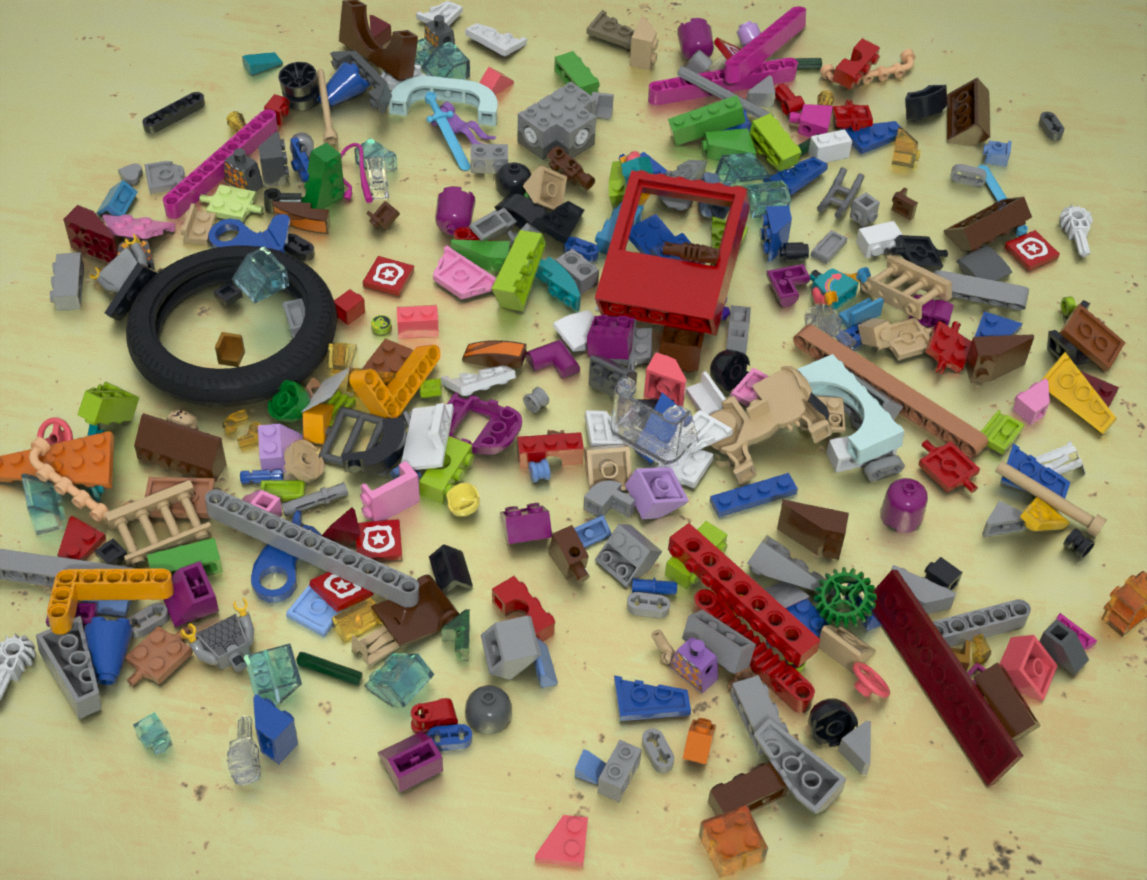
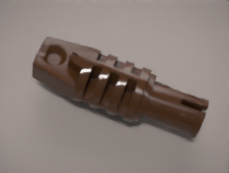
M665 242L663 246L664 255L678 256L685 261L693 260V262L716 264L720 257L719 249L706 245L700 246V244L695 245L688 242L682 244Z

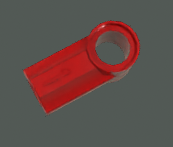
M784 83L778 84L775 88V97L781 103L782 111L786 116H789L791 112H802L805 102L801 96H795Z

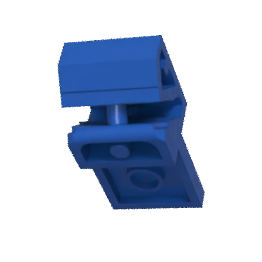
M657 214L633 225L629 235V240L640 253L677 260L682 259L678 256L663 254L665 242L676 244L691 243L683 232L674 236Z

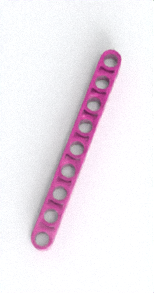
M800 6L791 8L725 62V81L728 83L740 82L806 26V8Z
M782 58L762 62L738 83H728L725 81V69L698 74L731 92L751 89L769 75L773 78V84L793 81L796 78L798 61L794 58ZM682 77L651 82L648 89V102L652 105H663L713 96L710 92Z
M270 109L261 111L163 197L166 216L170 219L181 217L190 209L191 203L195 204L200 200L201 194L206 195L224 179V161L233 154L235 149H244L245 155L249 156L258 146L275 133L278 129L276 113Z

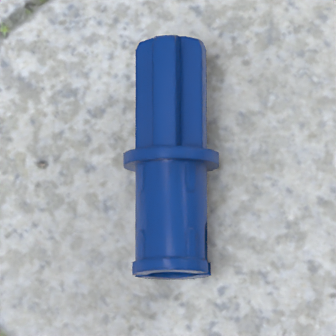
M633 578L632 593L675 595L677 593V582L659 581L656 578H653V580Z

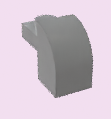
M610 480L602 481L595 484L584 496L583 510L596 517H600L602 515L605 516L612 508L630 518L634 513L635 499L629 494L621 492V483Z

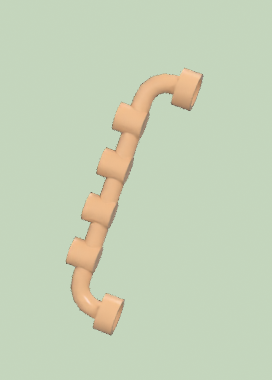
M906 49L900 54L903 65L895 63L892 67L887 68L879 66L876 70L869 71L867 75L864 74L861 80L864 84L870 83L873 77H878L880 81H884L889 77V74L893 73L896 78L902 77L905 71L910 70L914 65L916 56L913 50ZM824 65L820 69L822 77L836 83L832 81L835 72L833 65Z
M37 437L31 443L32 450L29 454L31 465L38 470L36 472L37 478L42 482H46L48 479L56 483L54 485L55 491L60 495H65L68 492L74 496L72 503L80 509L85 505L92 510L89 514L94 520L98 522L103 518L106 520L105 513L109 512L104 504L94 501L86 491L79 490L73 485L71 480L60 476L52 466L44 464L39 460L38 456H44L51 447L46 440Z

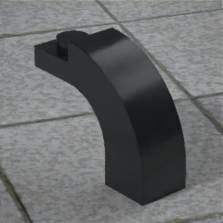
M404 417L382 419L383 437L374 448L367 451L342 454L344 471L355 473L360 470H366L367 477L383 473L395 465L403 454L407 437Z

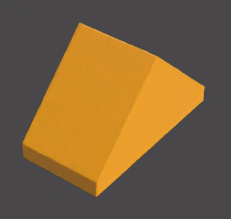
M319 403L303 413L304 440L312 444H324L327 437L326 431L330 426L333 414V405Z

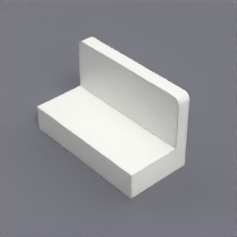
M706 371L702 372L701 383L686 388V395L698 411L701 410L710 415L723 409L721 402L725 401L726 398Z

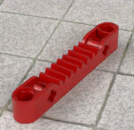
M708 589L699 590L694 596L693 613L704 610L755 643L756 646L749 665L751 666V671L756 676L759 675L760 679L792 710L798 713L809 711L815 694L813 685L794 667L786 665L784 660L780 661L779 655H774L772 648L768 649L765 642L761 643L759 636L755 637L752 630L748 631L746 624L742 625L740 618H736L732 609L725 602H722L714 592Z

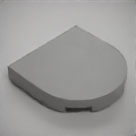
M172 161L144 164L150 194L171 191L185 178L184 168L181 165L173 164Z

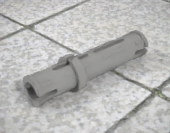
M342 482L329 488L322 487L320 491L281 503V506L287 517L296 511L306 510L323 503L329 504L331 500L347 496L348 491L345 483Z

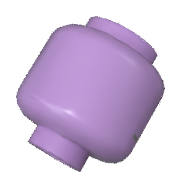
M751 21L738 26L739 29L736 32L742 46H746L761 33L758 24Z

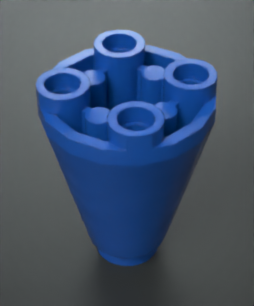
M347 62L342 63L327 82L329 107H333L367 91L369 84L359 75L360 71L354 63L351 65ZM319 95L317 98L321 103V96Z
M104 617L91 618V623L85 626L84 631L97 679L96 682L100 685H113L120 675L133 634V628L130 625V620L126 618H118L113 621L106 620Z

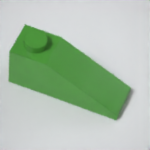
M451 239V248L482 269L500 272L510 251V241Z

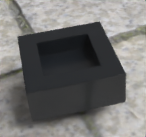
M227 282L213 291L214 297L226 307L243 297L242 291L231 282Z
M114 538L95 550L96 556L104 564L117 565L124 560V556L128 555L127 551Z

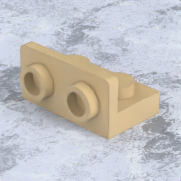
M191 203L190 209L185 214V223L181 225V235H184L185 243L208 245V233L216 223V213L197 212L196 204Z

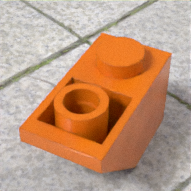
M705 718L693 719L688 731L682 759L707 764L716 725L711 724V720Z

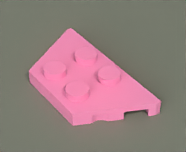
M102 215V222L112 235L134 238L132 234H135L138 238L147 239L163 235V230L175 231V223L154 221L149 217L138 219L133 218L132 215Z
M445 246L444 254L439 259L438 267L435 268L433 273V280L460 299L491 292V288L496 280L494 276L449 246Z

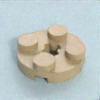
M303 439L291 443L284 452L286 462L284 468L286 472L293 474L296 478L306 483H311L323 473L324 460L322 456L318 457L316 453L318 449L312 443Z

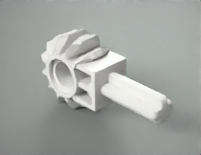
M1070 205L1065 207L1060 214V228L1065 229L1068 240H1075L1078 254L1081 257H1085L1090 254L1087 235L1093 218L1091 217V212L1086 211V208H1080L1079 205L1077 207Z
M15 633L12 638L5 635V641L0 642V701L10 680L19 681L22 672L25 671V666H32V659L36 658L35 646L25 635L19 637Z

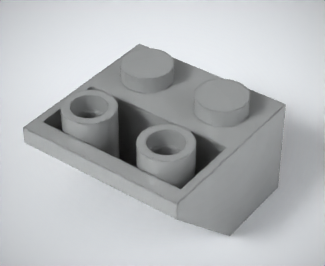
M618 524L595 558V561L625 587H629L633 583V578L639 579L652 568L662 551L632 525Z
M531 616L496 622L481 634L488 670L491 675L511 680L541 656Z

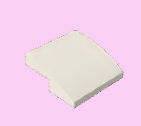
M590 310L574 313L554 322L553 327L573 352L588 350L587 334L594 315Z

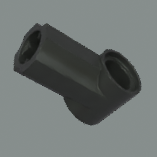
M268 188L264 191L265 211L273 214V201L302 203V193H281L276 188Z

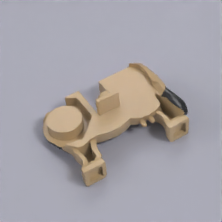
M792 366L781 367L782 370L752 385L757 399L753 400L749 407L746 408L748 416L734 396L721 402L723 409L710 414L711 417L732 428L733 434L709 446L727 456L731 463L735 465L733 472L739 484H743L756 476L748 447L770 438L779 428L787 427L789 431H792V425L795 424L799 427L800 423H803L808 427L814 443L832 434L830 424L827 421L829 419L827 406L813 394L807 379L801 372Z

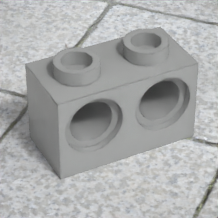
M574 249L555 259L573 278L580 294L585 293L598 284L599 269Z
M619 740L598 779L597 793L620 803L640 765L642 749Z

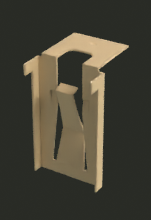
M382 626L360 641L352 634V652L357 653L360 651L363 654V661L369 664V670L373 668L374 664L400 647L394 641L380 648L385 643L394 640L385 626ZM374 642L368 649L366 648L367 645Z

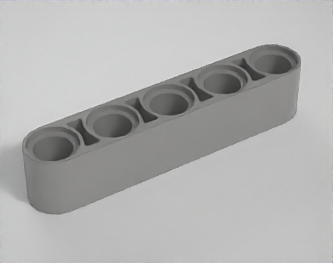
M941 270L933 271L934 274L952 282V298L1015 310L1026 309L1029 288L1025 286Z
M1017 599L936 620L933 623L948 645L953 647L964 644L965 640L972 642L1023 628L1031 612V607L1026 601Z

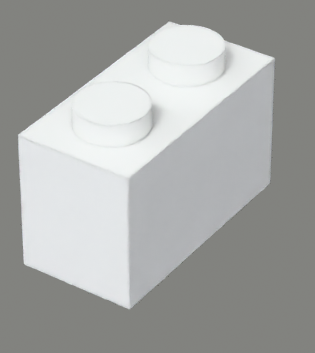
M845 129L811 136L808 154L810 157H815L825 163L849 158L852 140Z
M891 221L860 228L856 243L865 258L890 253L892 247L898 248L895 239L898 235L903 234L896 223Z

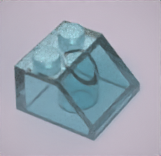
M450 41L437 46L423 64L422 70L427 76L464 80L470 77V60Z
M26 473L21 474L27 510L36 535L63 529L62 520L66 519L63 506L59 507V503L63 502L62 496L55 491L53 482L49 480L42 482L36 476Z

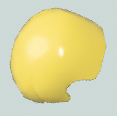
M470 483L455 485L446 494L448 508L455 516L467 517L475 513L480 506V496L477 488Z

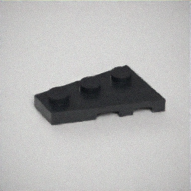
M137 263L104 313L110 318L121 321L130 311L139 292L158 271Z

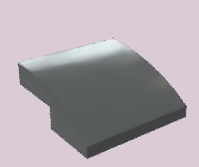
M987 245L956 261L963 273L968 276L999 281L1013 273L1002 257Z

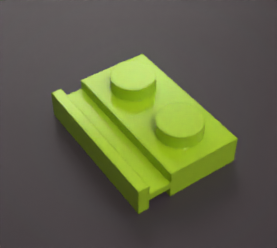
M998 410L981 432L988 439L987 446L1003 455L1023 431L1025 424L1007 414L1006 416L1001 414V411Z

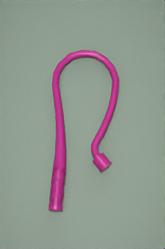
M352 143L342 150L341 159L350 148H359L361 187L366 203H371L373 198L365 174L363 148L359 143ZM343 177L344 184L348 187L343 198L350 200L353 194L352 186Z

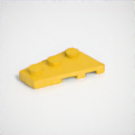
M1037 497L1020 515V518L1025 521V526L1032 531L1066 529L1070 524L1051 505Z

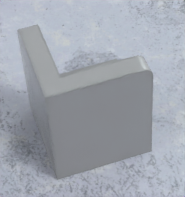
M592 92V96L596 99V118L610 120L613 111L614 95Z

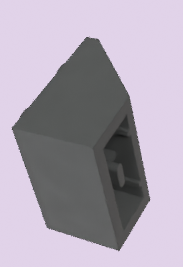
M275 132L258 146L264 188L287 185L286 177H289L288 166H284L288 163L286 151L282 152L285 150L284 139H280L279 132Z
M592 355L590 357L588 385L610 395L612 398L624 402L636 387L637 372L603 356Z

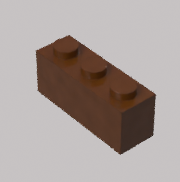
M995 663L973 677L977 683V688L983 697L985 696L990 707L1013 740L1018 741L1041 727L1003 665Z
M771 762L767 764L761 763L746 774L740 773L725 784L719 783L710 790L708 804L722 826H725L785 797L788 787Z

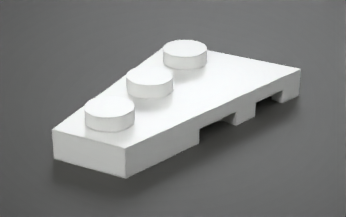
M476 23L465 29L466 36L504 57L527 45V38L521 37L517 39L511 33H497L495 28Z

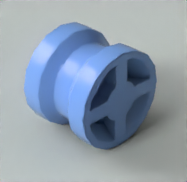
M541 459L537 463L534 461L528 463L529 474L533 483L538 482L540 479L550 480L551 475L547 459Z

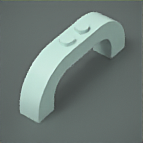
M418 76L399 83L391 92L392 98L389 102V114L407 116L409 108L413 103L424 100L427 92H434L436 100L475 106L478 109V124L496 126L497 98L488 87L478 82L435 76Z

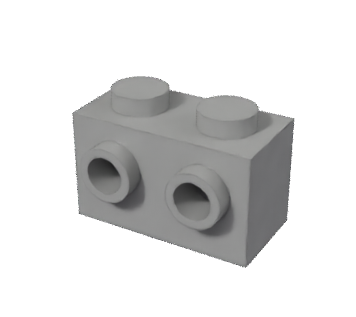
M471 144V173H497L503 165L508 163V144Z

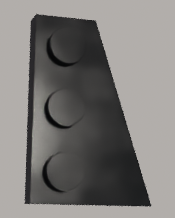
M567 201L557 206L554 211L545 213L543 217H537L531 225L565 244L585 210Z

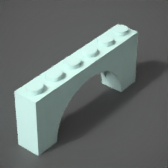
M833 354L797 369L807 379L815 396L843 398V402L851 406L860 416L863 424L857 432L848 437L847 452L858 465L902 446L903 428L891 418L889 412L879 405L877 399L868 393L865 386L861 385L855 376Z

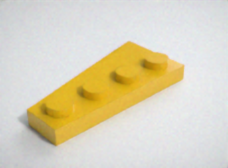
M1066 352L1042 378V380L1045 378L1048 380L1049 393L1101 434L1104 435L1117 420Z

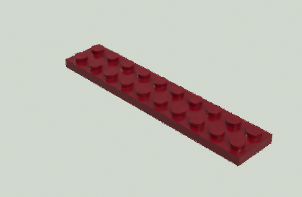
M891 570L873 592L877 595V599L873 601L876 603V608L872 610L987 786L994 785L1023 757V754L899 571Z

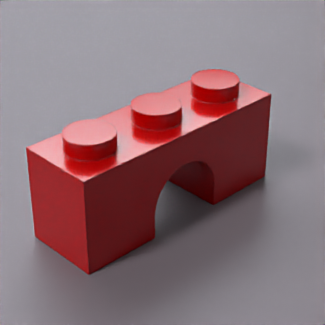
M862 38L854 46L851 59L844 58L836 66L832 81L851 90L855 84L858 85L864 74L867 75L871 66L877 64L880 55H878L880 47Z
M582 433L517 437L519 469H529V462L534 461L537 463L541 459L551 456L560 458L562 466L583 465L584 446Z
M512 576L492 588V602L505 617L513 612H521L526 616H531L536 637L542 642L554 635V617L549 612H545L538 598L532 597L524 582H519L515 576Z

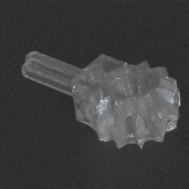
M815 304V306H809L808 310H806L804 315L805 325L811 324L829 336L835 337L850 349L856 345L857 341L841 328L842 319L838 316L837 310L832 309V306Z
M245 715L240 716L238 720L237 739L230 741L229 751L227 752L228 769L235 784L239 786L253 784L261 776L259 748L252 738V718Z

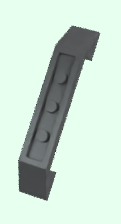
M357 51L331 52V64L335 70L344 62L350 65L354 63L358 67L360 76L366 79L370 87H374L373 90L368 92L371 98L369 100L371 107L374 110L377 109L381 114L385 113L392 98L387 81Z

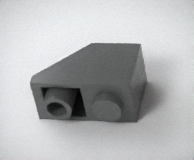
M1058 619L1043 632L1040 643L1054 661L1074 676L1088 663L1089 658L1077 634Z

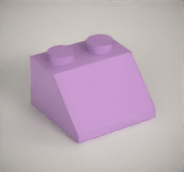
M280 423L259 425L258 437L261 469L270 470V472H273V469H281L283 473H287L284 468L286 463L284 459L285 449L291 443L303 439V435Z
M671 467L636 469L625 484L630 496L635 499V506L642 519L661 518L689 502Z

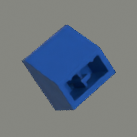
M789 205L766 206L765 214H762L763 228L759 230L760 240H763L762 250L763 254H766L768 261L776 258L780 254V247H783L784 243H788L792 222Z
M256 694L253 697L255 729L260 751L277 764H280L298 745L294 717L285 710L282 712L276 708L270 699H263Z

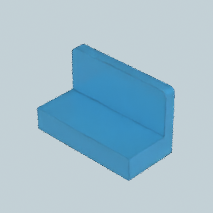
M124 180L120 181L109 190L96 214L100 216L105 211H108L114 216L125 215L138 192Z
M880 297L872 301L868 298L840 312L837 319L848 329L855 324L881 316L884 299Z

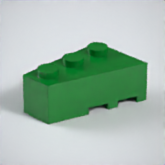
M326 142L313 149L310 154L307 169L309 178L304 185L306 194L305 197H302V203H311L312 209H325L342 199L345 193L341 153Z

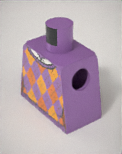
M693 637L689 638L677 649L669 667L703 694L718 680L716 655L705 647L703 641Z

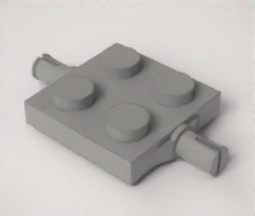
M636 319L633 346L629 360L611 359L618 364L627 365V368L635 371V365L650 363L652 360V328H636Z

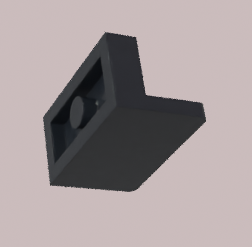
M1057 330L1048 331L1047 349L1055 357L1060 359L1066 352L1076 366L1089 363V358Z
M443 544L429 556L435 581L445 595L457 585L468 589L473 586L464 554L461 550Z

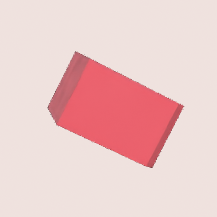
M488 66L479 83L488 87L496 95L514 84V81Z

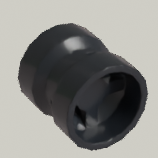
M1076 528L1067 536L1063 545L1068 549H1073L1075 554L1082 559L1092 550L1095 541L1083 536V532Z

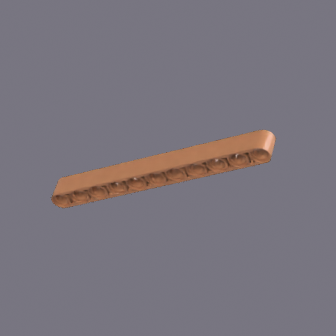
M808 324L793 337L796 347L817 361L833 354L844 364L845 368L903 406L899 412L901 415L946 444L951 441L968 458H975L988 445V439L982 432L817 327Z

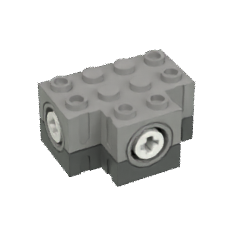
M567 83L566 86L559 88L551 95L544 97L539 102L518 113L517 142L542 160L547 158L549 151L556 146L564 149V152L571 158L576 157L595 145L596 99L574 83Z

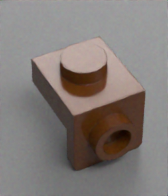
M386 201L382 203L374 214L370 211L366 213L370 217L369 222L378 229L380 226L385 231L400 215L399 211Z

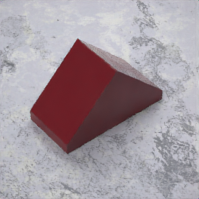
M369 15L371 33L378 44L383 46L392 38L391 25L374 15Z
M351 507L331 524L321 536L349 548L361 535L355 509Z

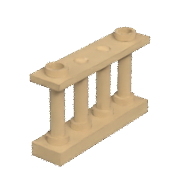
M888 255L886 257L887 268L874 277H867L865 283L860 282L861 291L877 299L882 297L885 303L919 320L922 318V306L934 297H938L946 302L952 298L951 281L897 255ZM890 275L897 277L888 285L881 282ZM905 282L912 285L903 292L896 289ZM920 289L928 292L919 299L911 297Z
M190 480L105 513L109 529L113 527L118 528L129 552L128 555L124 556L126 567L142 565L148 559V554L176 548L194 540L201 541L211 534L210 522L201 524L190 498L194 496V488ZM176 502L182 503L193 526L192 529L180 533L169 509L170 505ZM156 510L161 511L172 537L160 542L148 518L149 513ZM133 519L140 520L151 544L150 546L140 550L137 549L126 525L128 521Z

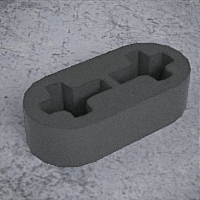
M1052 112L1041 113L1038 123L1046 136L1051 140H1060L1065 129L1057 116Z

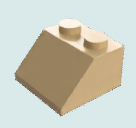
M641 17L631 37L630 66L650 70L652 64H655L657 61L655 50H657L659 40L656 39L657 31L645 17Z
M619 444L585 447V471L589 490L595 484L608 480L621 483V490H627L625 484L632 476L630 446Z

